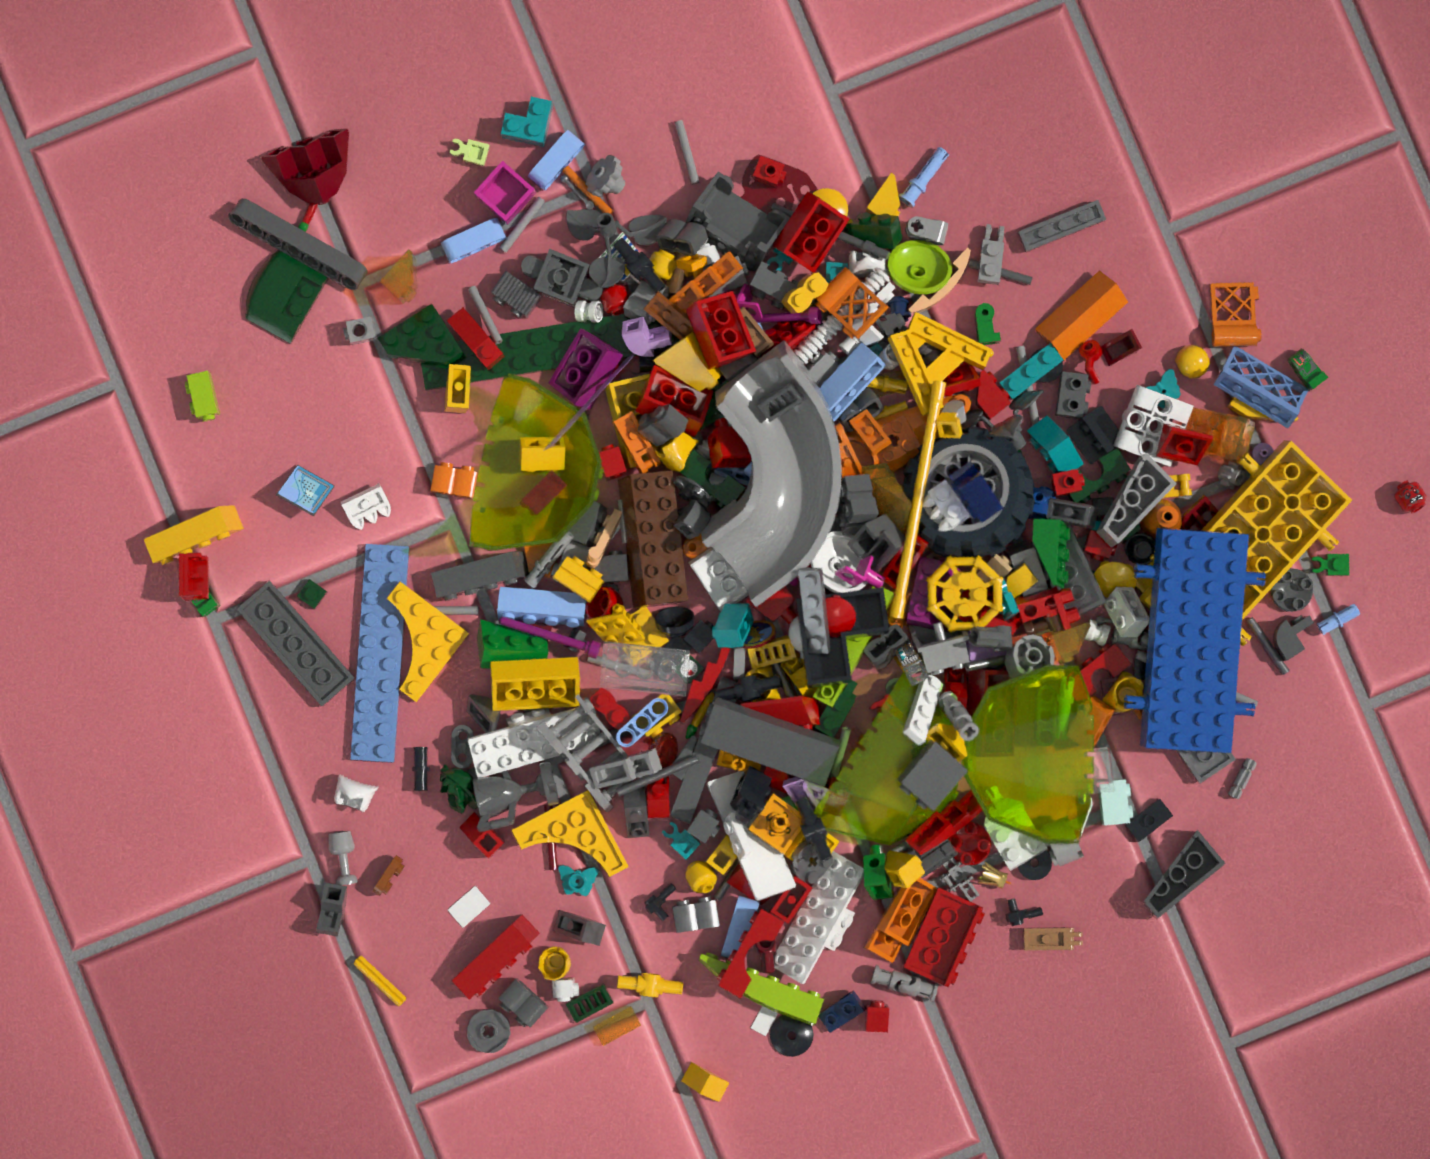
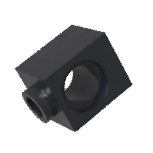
M700 620L683 640L700 654L714 639L712 636L714 625L708 620L705 622Z

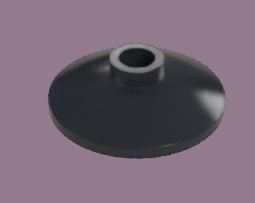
M785 1015L778 1017L772 1024L770 1030L772 1045L779 1053L785 1056L793 1057L803 1054L809 1049L813 1041V1028L809 1024ZM794 1031L796 1033V1037L794 1039H789V1032Z

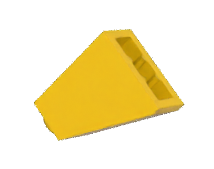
M693 332L653 360L658 366L699 392L706 387L708 390L715 387L719 383L717 379L723 375L719 368L708 369L698 340Z

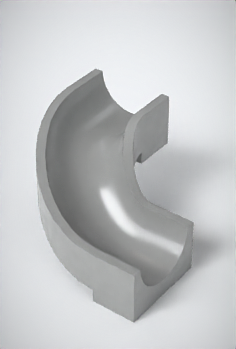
M785 340L715 392L717 408L741 436L750 451L752 468L749 484L744 495L738 502L736 499L710 517L709 522L701 532L702 542L707 548L713 547L729 563L742 581L751 602L756 607L799 575V570L806 568L816 557L833 525L841 491L842 469L840 448L829 406L821 390L811 377V373ZM792 382L805 400L769 422L757 407L759 399ZM790 390L787 391L793 400L796 399ZM784 394L781 395L784 398V400L788 403L789 401L784 396ZM776 398L775 400L782 406V403ZM770 402L771 406L776 409L774 404Z

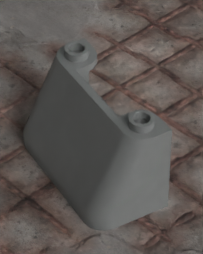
M717 172L693 205L685 223L693 222L704 226L709 238L707 243L710 246L715 245L717 251L723 255L731 252L734 257L739 256L741 264L746 263L749 271H756L773 247V243L790 217L783 211L775 209L771 210L767 215L733 193L734 185L731 178Z

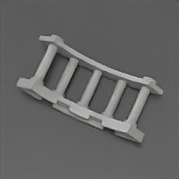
M578 694L575 698L581 704L554 726L548 727L545 722H542L537 728L558 754L564 758L565 762L581 781L585 778L588 782L585 784V787L606 812H609L614 808L610 801L612 800L611 797L618 793L616 789L631 781L614 784L609 789L601 791L599 788H595L590 770L585 772L580 763L583 762L582 759L607 739L612 742L617 751L602 763L628 755L594 714L592 709L595 707L586 697L583 700ZM587 712L590 715L566 735L558 737L563 729L582 714ZM596 723L603 732L577 753L574 751L571 754L567 749L568 743L592 724Z

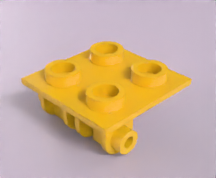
M615 604L612 608V615L586 621L608 647L645 640V637L641 634V626L635 622L630 613H626L627 611L623 605Z

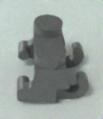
M884 312L876 320V324L879 327L878 330L884 336L883 340L888 345L890 344L888 341L890 335L907 330L905 327L906 323L900 313L897 315L895 313L886 315Z

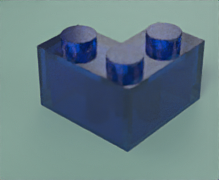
M971 461L949 475L953 482L950 484V487L961 502L966 500L969 505L966 509L973 519L977 517L983 523L1004 509L982 474Z

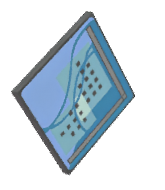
M297 465L276 496L314 517L335 485Z

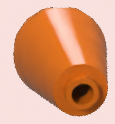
M1161 499L1140 521L1142 532L1156 540L1157 528L1181 529L1182 513L1174 502Z

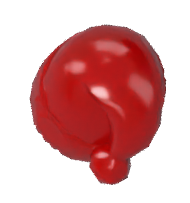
M601 587L590 603L587 601L585 606L586 615L589 619L612 615V608L615 604L624 606L621 595L612 587Z

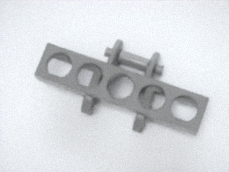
M952 858L943 864L948 874H943V878L940 880H944L950 887L949 892L952 890L955 892V888L959 886L971 902L980 895L970 882L973 876L967 878L959 867L962 864L961 861L956 863ZM952 862L954 866L949 869L948 864ZM957 871L962 873V878L959 880L954 878V873ZM951 875L957 884L953 885L948 877ZM965 884H969L967 888H963ZM969 889L974 891L975 895L973 897L968 895L967 891Z

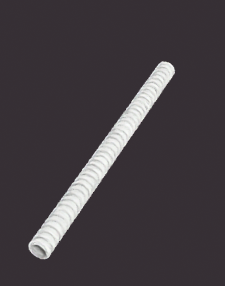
M877 267L875 268L876 271L874 273L871 272V276L869 278L866 277V281L862 282L874 294L880 292V288L885 287L886 282H890V278ZM861 287L854 294V300L864 299V290ZM864 304L854 305L853 315L857 311L860 312ZM849 305L842 306L836 313L840 316L849 315ZM828 315V319L826 321L823 320V324L821 326L818 325V329L816 331L813 330V334L808 335V339H804V343L802 345L799 344L797 350H793L803 364H808V360H812L813 355H817V351L819 349L822 350V346L824 344L827 345V341L832 340V336H836L838 330H842L843 324L833 315ZM703 440V444L698 445V449L695 451L707 460H711L708 441Z

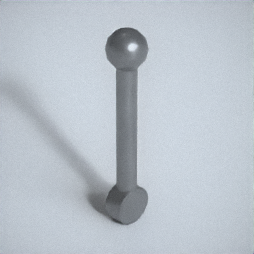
M562 175L561 182L566 183L586 204L587 209H593L594 203L588 201L569 181L567 175Z

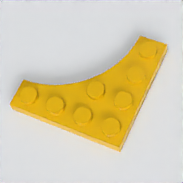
M399 581L387 599L394 604L404 617L412 640L410 668L399 690L417 702L469 633Z
M589 790L511 830L521 850L540 843H563L579 848L593 857L605 870L608 877L629 867Z

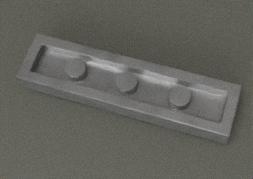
M1096 200L1018 231V235L1025 252H1029L1106 221V217L1099 200Z
M801 568L799 570V580L808 653L828 654L831 651L823 571L822 568Z

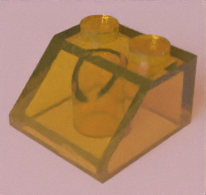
M409 249L380 281L384 288L402 304L406 301L409 303L416 296L417 292L415 291L418 289L416 257Z
M1090 622L1044 638L1048 646L1051 645L1053 648L1054 662L1058 661L1059 664H1064L1074 660L1073 655L1078 654L1090 629Z

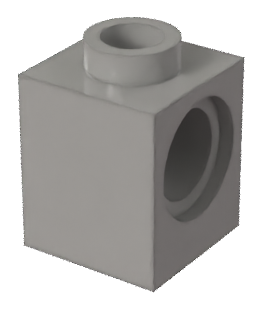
M371 316L347 321V327L343 328L346 341L350 340L352 345L378 340L374 320ZM363 326L365 327L364 335L360 337L355 336V328Z

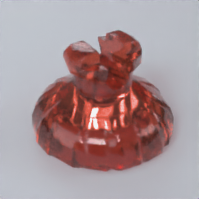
M666 732L658 735L654 740L648 737L644 739L643 743L648 744V750L656 748L662 769L673 764L678 753L677 738L673 734Z

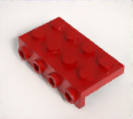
M938 887L903 967L946 987H949L950 984L954 985L958 976V972H955L958 964L962 965L967 956V952H964L967 944L971 945L976 933L973 930L976 924L980 925L985 914L982 912L983 907Z

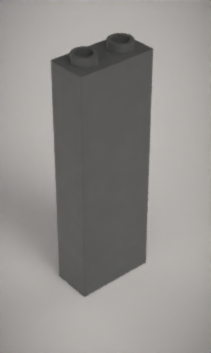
M716 697L714 704H709L706 715L710 716L707 723L703 722L699 735L703 736L702 744L825 786L839 749L840 740Z

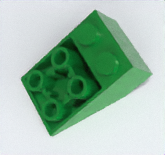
M1034 519L1033 543L1052 584L1060 589H1064V585L1068 583V571H1065V564L1069 562V549H1066L1067 540H1070V527H1067L1065 522L1058 519Z

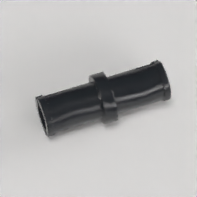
M414 747V767H412V771H414V791H428L427 771H430V767L427 766L428 747Z

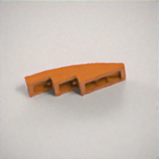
M727 252L669 300L687 315L686 309L695 301L711 296L740 272L743 267L731 252Z

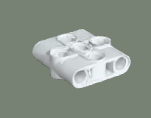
M1136 385L1128 408L1122 414V424L1113 446L1140 456L1147 453L1154 461L1171 467L1173 460L1156 457L1163 424L1186 428L1194 406ZM1161 400H1164L1165 408L1159 411L1157 405ZM1136 405L1147 410L1144 412L1133 408V406ZM1133 413H1137V422L1131 424L1130 416ZM1171 418L1177 420L1179 422H1182V424L1179 425L1169 421V419ZM1156 420L1157 428L1151 431L1149 428L1150 423ZM1127 426L1132 429L1138 430V433L1129 431L1125 429V427ZM1149 441V443H1150L1149 449L1146 450V451H1143V450H1142V444H1143V442Z

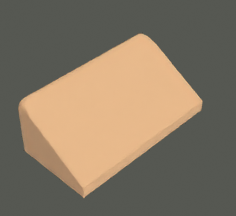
M679 252L673 253L675 260L685 256ZM677 266L671 279L666 280L665 284L669 287L670 295L673 296L682 289L685 277L684 271L678 269Z

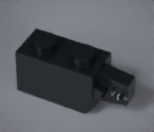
M749 766L740 777L730 802L732 809L736 811L735 819L745 825L756 813L760 814L766 805L764 799L768 797L772 789L769 787L772 778L752 766Z

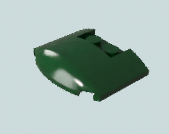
M278 250L265 261L252 281L246 300V319L291 344L329 278Z

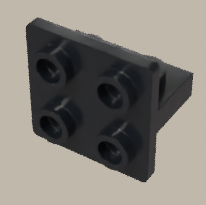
M1102 406L1097 407L1066 430L1089 464L1095 463L1098 459L1116 448L1113 444L1119 429Z

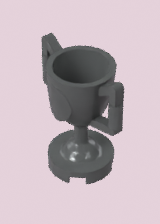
M550 761L540 763L541 773L536 777V781L525 785H520L513 781L508 771L501 772L503 777L478 778L475 768L468 769L469 776L473 779L475 797L481 816L477 825L478 831L483 832L513 825L516 804L525 793L537 791L540 795L547 798L549 806L559 804L556 783L553 774H551L553 770ZM508 811V817L488 822L490 818Z

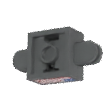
M549 249L545 260L531 255L525 257L521 263L522 272L526 276L536 279L533 289L537 293L575 308L579 297L592 302L598 301L602 295L603 288L587 277L589 264Z

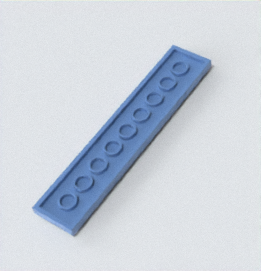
M366 544L351 760L395 762L405 619L387 597L399 581L407 586L410 549L408 546Z

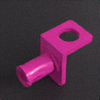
M744 284L740 293L734 294L739 308L744 306L746 310L748 307L754 309L756 314L750 315L754 320H762L763 315L758 303L751 302L752 294L749 286Z
M871 555L860 560L856 571L848 566H844L834 573L853 587L866 581L875 588H881L884 584L883 581H885L884 576L871 569L874 559ZM843 573L851 574L853 578L847 577Z

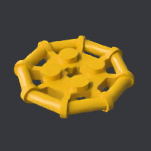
M951 555L946 557L947 559L931 576L926 578L928 582L927 611H930L950 632L971 631L976 626L985 627L1004 609L1002 606L1003 577L999 576L979 555L977 557H952ZM956 566H973L972 571L962 572L958 571ZM951 568L953 575L946 582L940 581L939 579ZM979 568L991 580L985 582L976 574L977 569ZM936 585L943 588V600L937 602ZM993 585V602L987 599V587ZM968 588L970 590V598L962 599L959 590H966ZM945 605L954 613L953 619L951 620L939 607ZM984 605L991 607L979 620L977 612ZM958 616H972L974 622L956 621Z

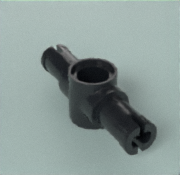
M623 238L613 245L625 259L627 264L625 267L637 280L645 281L655 293L661 292L666 287L662 280L654 273L653 263L642 251L640 253L634 251Z
M779 674L762 679L756 677V675L738 679L734 686L716 690V696L727 701L737 698L738 700L742 699L743 702L760 698V694H764L765 691L782 687V680Z
M807 797L797 800L795 803L802 818V825L800 827L807 843L810 842L811 845H814L821 863L832 859V854L826 842V835L828 833L821 817L814 814Z

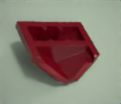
M1205 495L1199 498L1183 514L1182 530L1201 531L1217 514L1218 510Z

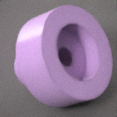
M1260 443L1252 449L1251 457L1259 465H1262L1274 451L1269 444Z

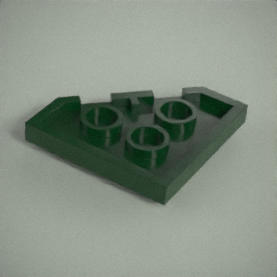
M430 304L378 337L390 358L398 359L400 357L415 362L437 363L440 366H448L464 356L463 351L433 304Z

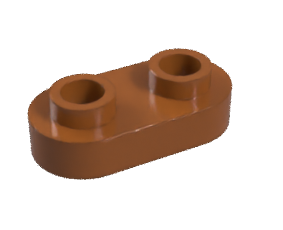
M397 855L393 858L372 892L378 896L382 893L385 895L388 893L393 885L390 882L394 875L398 877L405 867L402 864V858Z

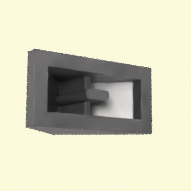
M473 694L469 695L467 704L469 715L485 733L495 731L501 711L492 710L491 698Z

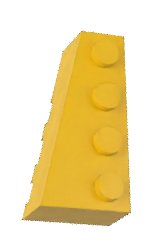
M235 505L218 506L144 539L152 562L166 565L173 562V558L179 556V553H193L192 550L196 548L202 549L210 546L211 542L226 539L231 534L244 528Z

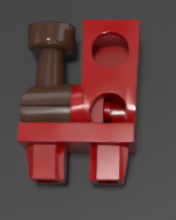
M1057 587L1050 588L1051 590H1045L1032 596L1015 598L1027 635H1036L1035 632L1047 629L1053 632L1063 629L1067 630L1071 628V623L1080 620L1076 606L1065 610L1063 605L1074 601L1070 588L1058 590ZM1042 616L1044 618L1043 620H1040L1034 624H1032V622L1030 621Z

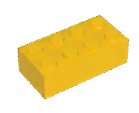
M578 657L491 662V700L493 711L579 706V702L575 698L578 694L580 696Z

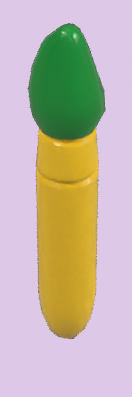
M710 692L705 697L691 724L688 725L686 739L695 735L709 704L713 701L714 692Z

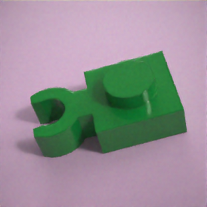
M1326 554V560L1318 556L1311 558V561H1318L1320 564L1318 569H1311L1312 573H1320L1326 570V576H1349V554Z

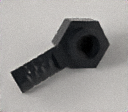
M670 883L660 892L657 898L655 895H652L644 902L646 905L645 909L649 914L655 912L661 921L668 917V914L661 905L676 890L675 886Z
M1015 898L1007 900L1010 912L1005 915L1007 923H1011V926L1023 924V919L1025 918L1031 919L1043 915L1041 907L1028 911L1026 909L1018 910Z

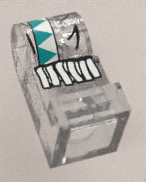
M911 643L895 650L912 686L930 678ZM922 670V673H921L920 676H918V677H912V676H911V675H913V674H915V673H917V672H919V671Z

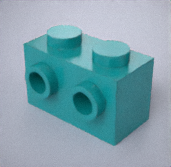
M749 603L724 605L721 613L718 615L715 626L712 628V636L716 639L718 647H743L754 622Z

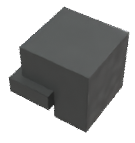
M884 514L865 523L847 545L857 557L862 556L861 558L864 559L870 555L873 556L871 569L878 573L904 545L905 536L888 515Z

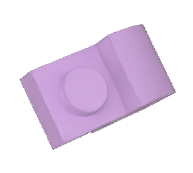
M644 317L623 321L622 337L628 349L636 355L651 357L654 356L655 348H663L672 343V333L667 328L661 326L649 329Z

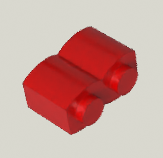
M600 688L590 698L592 705L599 712L605 714L607 721L614 728L620 730L631 720L629 712L623 706L617 704L615 697L608 690Z

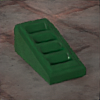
M603 983L568 1002L566 1006L575 1023H578L613 1004L614 1001ZM600 991L605 1000L604 1003H601L596 994ZM591 995L598 1005L595 1008L589 999ZM584 999L590 1008L588 1012L581 1002ZM576 1003L578 1004L580 1010L583 1013V1015L581 1016L578 1015L575 1007L573 1006Z

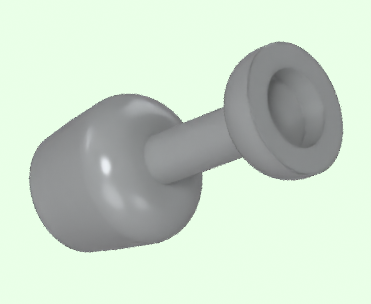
M350 830L329 833V851L331 854L339 856L341 876L336 879V885L358 882L357 877L350 874L347 853L352 852L355 848Z

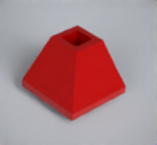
M805 321L777 322L771 329L764 331L774 345L763 352L761 357L784 340L792 350L797 349L798 345L802 344L803 340L816 328L815 324Z

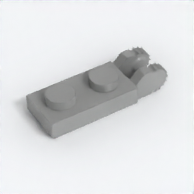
M986 224L981 246L978 282L995 285L1000 283L1004 250V226H999L997 241H991L992 228L990 224Z

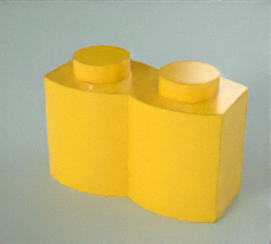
M819 272L810 273L800 280L797 288L791 289L785 294L781 303L791 314L803 312L810 306L813 298H817L825 292L829 283Z

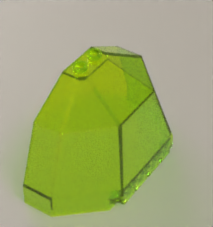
M507 374L503 378L490 418L493 425H488L486 440L492 441L493 445H484L481 459L483 462H488L489 465H480L477 482L485 485L484 487L476 486L473 501L477 503L473 504L471 511L469 547L495 551L559 542L593 505V502L598 499L599 488H597L598 479H602L604 467H601L602 460L584 412L561 436L564 438L565 444L564 470L555 472L548 470L535 472L521 471L519 461L520 437H556L580 410L530 378Z
M1046 665L989 687L972 716V722L979 729L978 735L973 740H964L967 757L962 760L961 765L968 770L964 777L988 821L1046 844L1079 843L1092 808V797L1089 794H1094V778H1087V774H1094V756H1087V752H1094V735H1087V730H1094V715H1088L1092 711V701L1079 666Z
M904 672L900 674V678L881 708L882 713L879 712L871 726L878 729L875 733L868 729L859 742L866 749L863 752L856 747L848 759L847 763L854 766L853 769L850 770L846 766L842 768L836 778L839 781L832 783L813 811L814 814L821 817L827 831L892 845L910 836L936 811L941 813L948 802L955 800L959 794L956 791L957 783L933 811L929 808L925 810L915 802L917 798L912 793L908 796L899 788L901 784L896 779L928 743L925 739L924 743L917 745L903 733L919 682ZM936 705L929 729L938 723L952 725L942 710Z

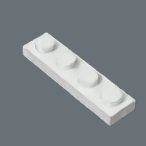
M925 672L921 676L903 733L917 745L925 742L943 687V683L931 675L930 672Z

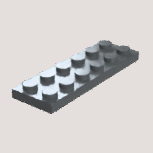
M268 581L237 608L240 614L322 707L355 679L351 672L271 581Z

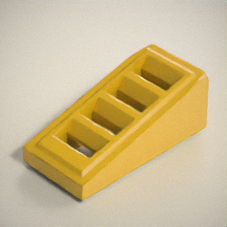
M788 635L773 639L764 646L747 649L752 669L796 658L794 647ZM783 644H785V648H786V651H787L786 653L783 652V649H782V645H783ZM775 646L778 652L777 656H775L773 647ZM764 649H768L770 658L766 659ZM756 651H759L762 661L758 662Z

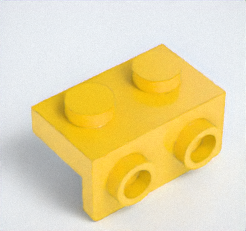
M667 691L658 698L666 701L668 712L644 734L646 737L650 735L652 738L663 732L662 726L666 723H669L671 726L681 718L679 714L682 711ZM655 702L652 710L655 714H661L664 712L665 706L662 702ZM641 716L636 720L640 729L647 728L649 722L646 717Z

